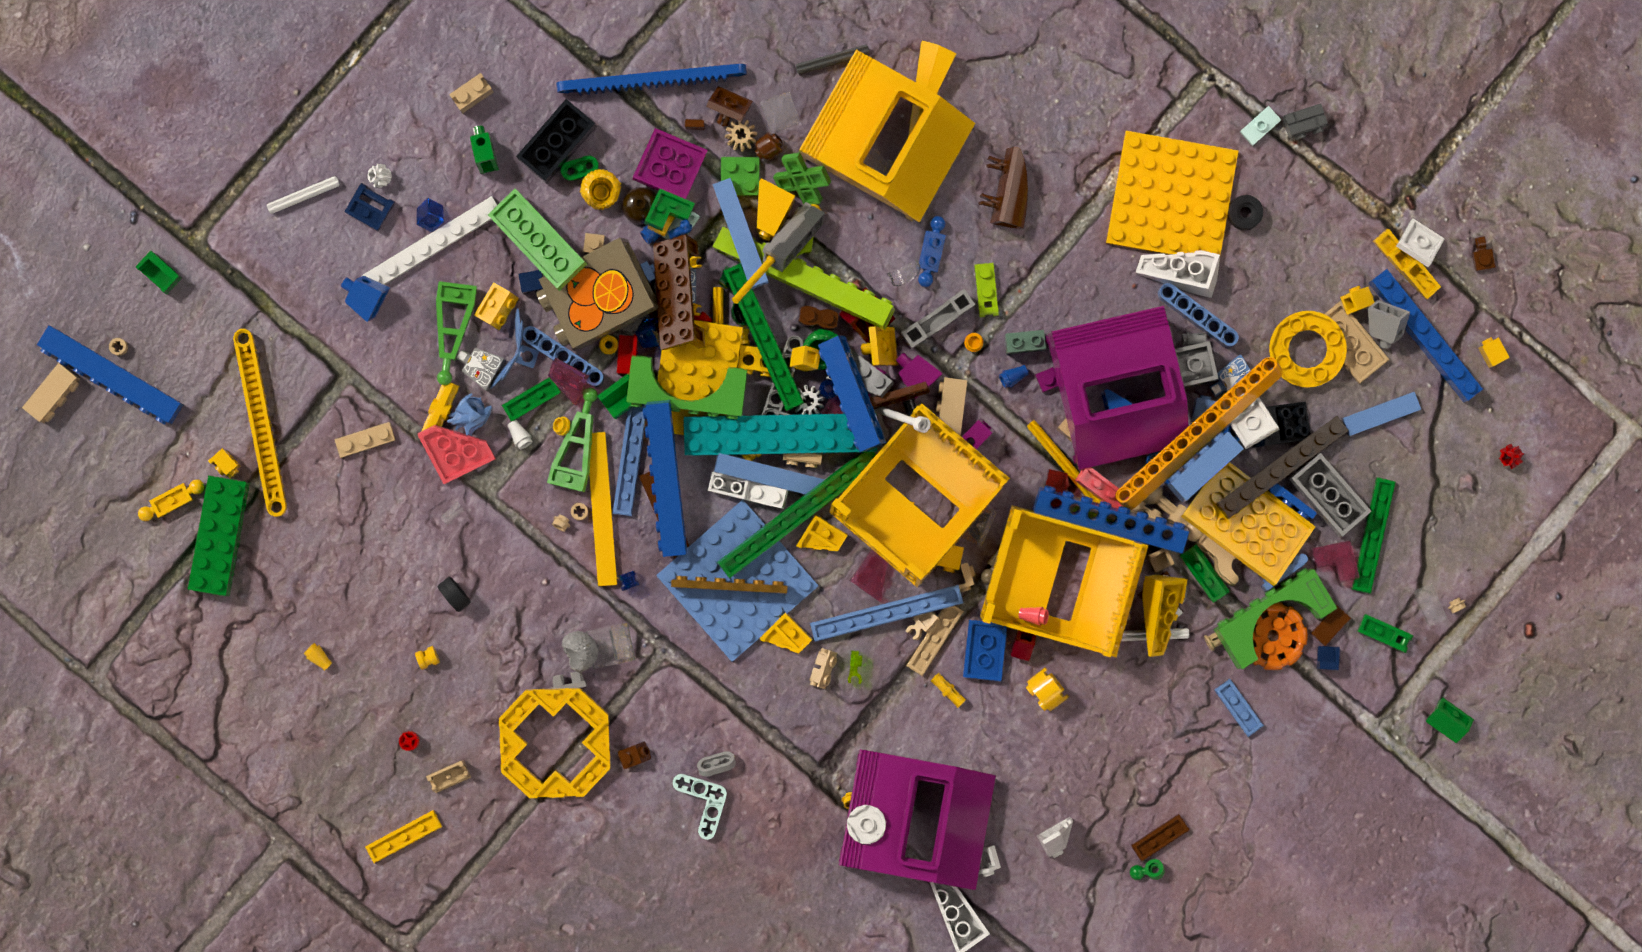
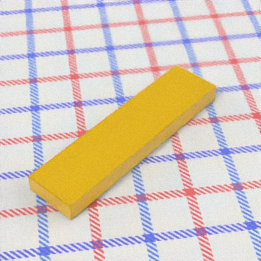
M432 810L365 846L373 863H376L443 826L435 811Z

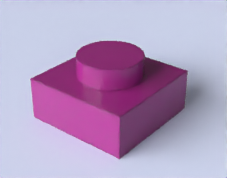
M1053 367L1035 374L1042 393L1058 386Z

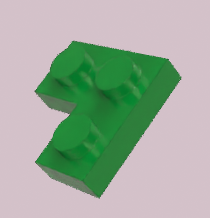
M659 189L644 224L662 231L669 215L680 220H688L695 203Z

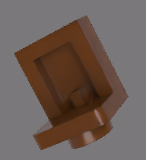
M645 741L617 752L623 769L651 759L650 750Z

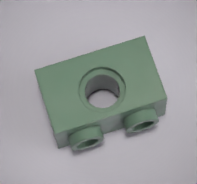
M1044 330L1007 333L1004 335L1006 355L1045 351L1046 349Z

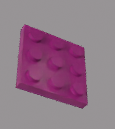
M655 128L632 180L659 191V189L687 199L708 150Z

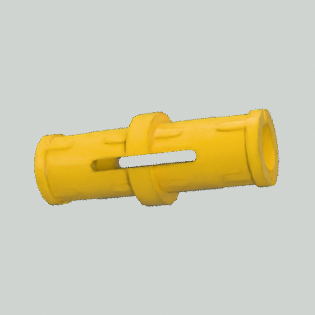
M937 673L931 679V682L942 692V695L953 702L957 708L966 700L954 688L955 686L946 681L940 673Z

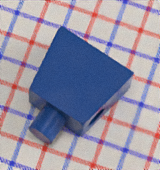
M361 276L355 281L347 277L341 284V287L349 292L345 303L367 322L376 317L390 287L366 276Z

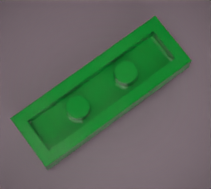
M552 376L506 402L502 407L512 422L561 394V391Z
M1197 544L1180 555L1213 603L1230 592Z

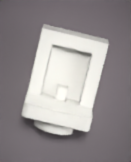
M994 845L983 848L981 869H979V875L983 874V877L993 875L994 870L1001 868Z

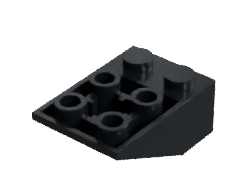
M1306 401L1266 406L1279 430L1254 444L1252 448L1303 441L1310 436L1311 431Z

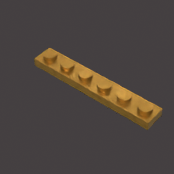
M676 576V580L672 579L671 587L770 593H787L788 588L782 581H772V585H766L763 580H753V584L745 583V579H734V583L726 582V578H715L714 582L707 581V577H695V581L687 580L688 576Z

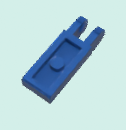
M1276 484L1269 489L1270 493L1274 496H1282L1284 498L1282 502L1290 508L1293 505L1298 508L1299 511L1297 513L1306 520L1308 517L1311 519L1315 517L1317 512L1281 485Z

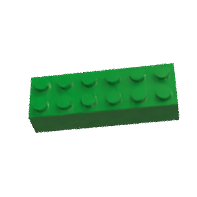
M208 476L188 590L230 596L250 483Z

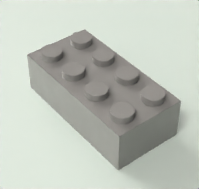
M1321 453L1314 456L1288 479L1338 537H1343L1371 512Z

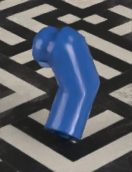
M688 220L681 221L679 227L668 231L670 239L690 233L692 231V224Z

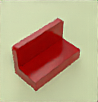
M619 335L617 374L630 375L632 355L638 354V335Z

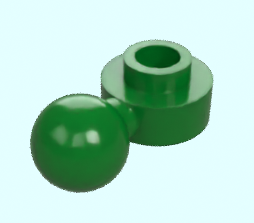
M1158 859L1149 860L1145 867L1134 865L1130 869V876L1134 880H1141L1144 875H1147L1150 879L1158 880L1165 874V866ZM1154 869H1159L1157 873H1153Z

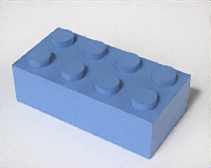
M1222 432L1218 433L1211 440L1212 445L1204 446L1196 453L1198 455L1196 459L1192 458L1182 466L1184 468L1182 472L1177 471L1168 478L1170 481L1167 484L1168 488L1181 502L1187 501L1244 449L1229 432L1224 434Z

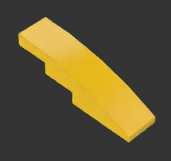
M1386 229L1373 240L1385 257L1426 300L1441 288L1421 262L1396 247L1399 240L1390 229Z

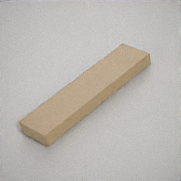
M956 606L943 608L938 615L940 620L925 635L906 666L923 676L964 611Z

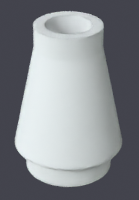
M517 420L507 425L515 447L521 450L533 442L531 440L532 436Z

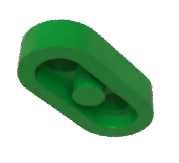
M584 156L564 163L561 168V174L564 179L575 181L584 178L591 171L598 170L599 163L593 156ZM592 163L593 167L592 169H587L586 165ZM569 169L575 170L573 175L568 174Z

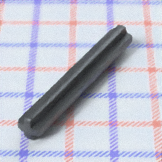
M865 44L796 64V70L798 74H803L846 62L852 58L856 49L869 55V48Z

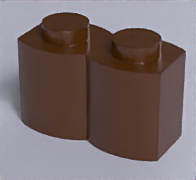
M803 306L800 310L799 323L805 327L818 326L824 330H836L839 314L830 309L819 310L812 306Z

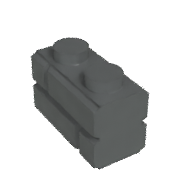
M1321 103L1282 117L1288 138H1295V141L1305 138L1306 134L1313 132V135L1324 132V128L1328 125Z

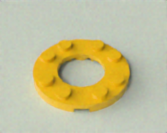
M1301 311L1283 319L1273 331L1269 344L1270 357H1273L1283 370L1281 377L1285 381L1299 387H1316L1333 379L1341 370L1347 353L1346 340L1339 325L1327 315L1316 311ZM1305 330L1315 331L1320 334L1327 346L1326 356L1323 361L1311 368L1298 366L1293 362L1289 354V343L1293 336Z

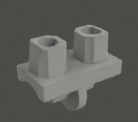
M579 671L570 673L572 683L566 685L563 674L553 676V687L551 689L586 687L587 681H584L583 675Z

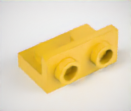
M493 282L474 316L500 330L511 310L516 306L519 298Z

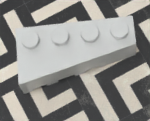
M930 882L956 952L967 951L990 934L958 887Z

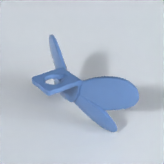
M518 308L515 313L517 350L514 357L494 379L490 389L501 378L503 380L507 376L515 362L534 368L539 354L538 350L521 345L523 320L520 323ZM521 352H531L532 360L530 362L523 361L522 357H520Z

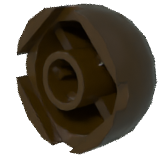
M646 187L631 189L622 201V210L625 217L635 225H646L644 224L645 219L655 200L656 194Z

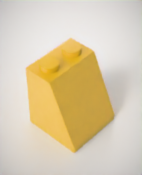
M762 178L759 181L757 233H759L760 238L769 242L770 239L773 240L776 232L780 231L795 202V195Z

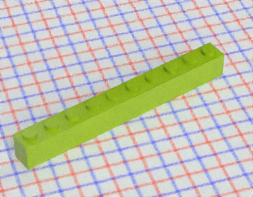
M722 227L712 247L716 252L741 263L729 228ZM752 237L763 264V248L766 243L755 242L756 239ZM799 258L793 259L783 272L772 266L765 272L767 276L883 330L886 329L895 311L890 300L883 297L880 300L875 297L873 292L869 290L863 292L857 289V285L851 282L846 284L840 281L841 278L834 274L830 276L824 274V270L817 266L811 268L807 266V262Z

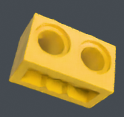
M741 345L738 368L748 369L747 374L750 375L753 372H760V376L771 377L768 369L762 365L763 358L758 347ZM748 355L754 358V363L749 366L743 363L744 357Z

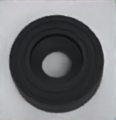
M1241 195L1235 198L1229 205L1228 219L1239 230L1253 229L1263 218L1262 204L1254 196ZM1244 207L1251 211V215L1248 218H1244L1240 214V210Z
M450 576L437 586L441 594L457 612L462 611L471 603L465 592Z

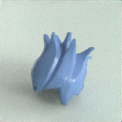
M472 393L462 398L455 409L456 411L448 415L453 418L447 420L452 425L457 424L455 430L464 427L466 435L472 436L473 431L486 423L492 410V406L484 407L481 397H471Z

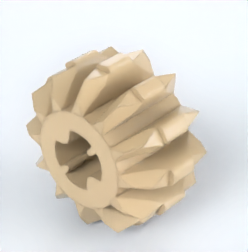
M748 120L744 122V125L740 121H738V125L732 121L731 126L733 129L730 127L726 128V131L731 133L725 135V139H731L727 145L731 146L734 144L733 150L735 151L740 146L741 152H744L745 145L748 149H751L749 142L754 144L756 142L752 137L757 136V132H751L755 126L747 127L749 125ZM740 131H743L745 138L743 139L742 137L740 140L737 133L739 132L740 134Z

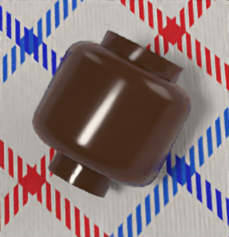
M767 132L755 142L757 148L755 153L760 159L765 158L771 161L783 151L782 146L784 143L776 133Z

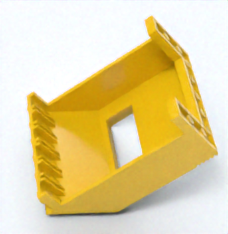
M856 49L800 147L799 152L805 162L809 160L818 166H824L826 171L905 214V218L910 221L914 219L920 223L976 123L941 96ZM902 97L922 108L923 113L890 171L885 176L863 162L898 100Z
M922 403L913 410L911 417L923 416L928 418L931 423L930 429L925 433L916 431L913 425L904 423L843 494L834 500L829 512L917 588L977 520L1010 479ZM901 460L959 508V511L944 528L936 524L885 480Z
M1011 505L980 617L985 623L990 624L992 622L1099 652L1103 656L1110 658L1111 656L1117 657L1149 545ZM1070 541L1090 547V554L1071 620L1068 621L1049 615L1047 624L1038 626L1019 619L1020 608H1047L1065 542Z

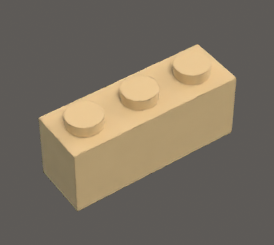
M58 363L22 408L39 422H49L54 417L56 408L58 406L61 407L66 402V396L70 391L74 392L77 389L80 378L67 367Z
M944 377L943 382L939 383L938 393H942L941 401L937 400L936 412H940L939 418L961 436L967 380Z

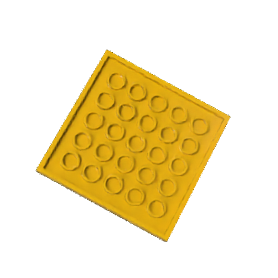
M1125 131L1106 244L1167 255L1177 254V252L1195 253V251L1201 250L1221 255L1239 150Z

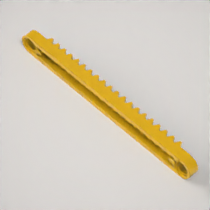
M239 329L234 333L233 341L266 509L270 515L280 517L286 513L287 503L269 409L267 407L265 388L261 376L262 373L258 361L259 358L253 334L247 329ZM242 333H246L249 337L248 342L245 344H241L238 340L239 335ZM274 502H280L282 505V509L278 513L272 511V504Z

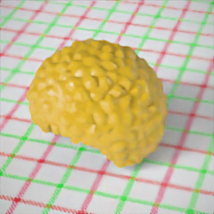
M594 170L584 177L580 194L584 201L593 209L604 210L617 202L621 183L608 170Z

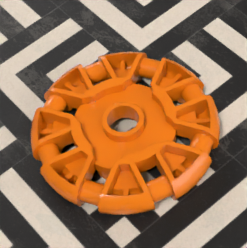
M1277 602L1264 611L1267 612L1268 617L1262 619L1260 615L1253 632V640L1256 645L1254 650L1258 660L1252 664L1255 666L1260 665L1265 670H1281L1284 666L1293 665L1302 656L1304 645H1307V627H1304L1302 616L1293 607L1285 606L1283 602ZM1279 612L1285 614L1284 619L1277 617ZM1295 623L1297 630L1292 632L1289 625ZM1271 630H1275L1278 634V638L1275 641L1268 639V632ZM1292 640L1297 642L1295 649L1289 647L1292 644ZM1262 652L1268 654L1266 660L1261 658ZM1284 653L1285 658L1279 660L1277 654Z

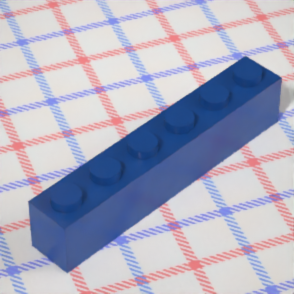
M836 336L819 344L820 357L826 363L827 375L833 381V390L840 399L841 411L847 417L848 429L854 435L855 447L860 452H868L886 444V439L846 337Z

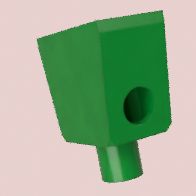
M482 125L474 127V135L470 137L475 163L480 174L499 170L489 132H485V128Z

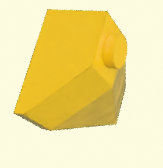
M1162 575L1145 576L1142 598L1148 656L1164 655L1171 637L1170 628L1172 622L1178 618L1176 611L1179 603L1183 604L1188 579Z

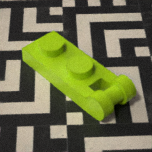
M994 263L974 264L979 317L982 318L985 315L999 316ZM984 302H991L992 307L985 308Z

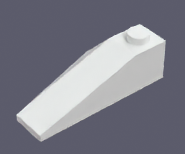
M1071 817L1037 835L1048 857L1053 856V858H1056L1064 853L1063 849L1067 846L1073 824Z

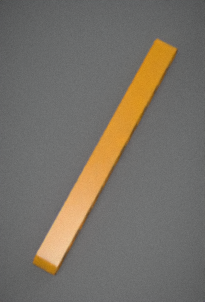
M1273 357L1263 359L1116 492V499L1122 507L1130 510L1136 508L1279 380L1283 370Z

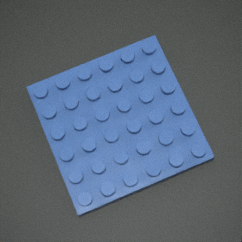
M741 500L687 548L686 555H679L656 575L732 662L756 642L785 612L789 613L818 587V584L780 541L763 552L730 579L726 576L717 562L765 526L744 500ZM676 576H688L687 580L694 581L695 577H707V581L714 582L715 578H726V582L734 583V579H745V583L753 584V580H763L766 585H772V581H782L788 588L787 593L671 587L672 579L676 580Z

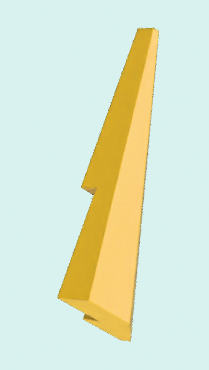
M922 40L916 83L938 94L956 57V53L940 45ZM915 104L912 105L908 137L923 113V109Z

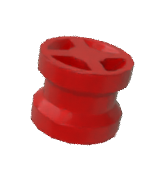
M413 731L405 732L399 738V745L405 751L416 749L420 742L419 736Z

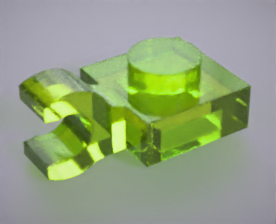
M851 650L848 683H851L853 676L858 677V684L862 683V677L857 671L858 667H862V655H859V651Z

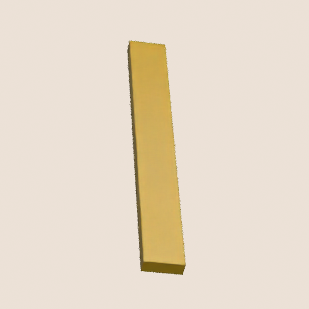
M606 432L592 433L589 473L598 586L617 585Z

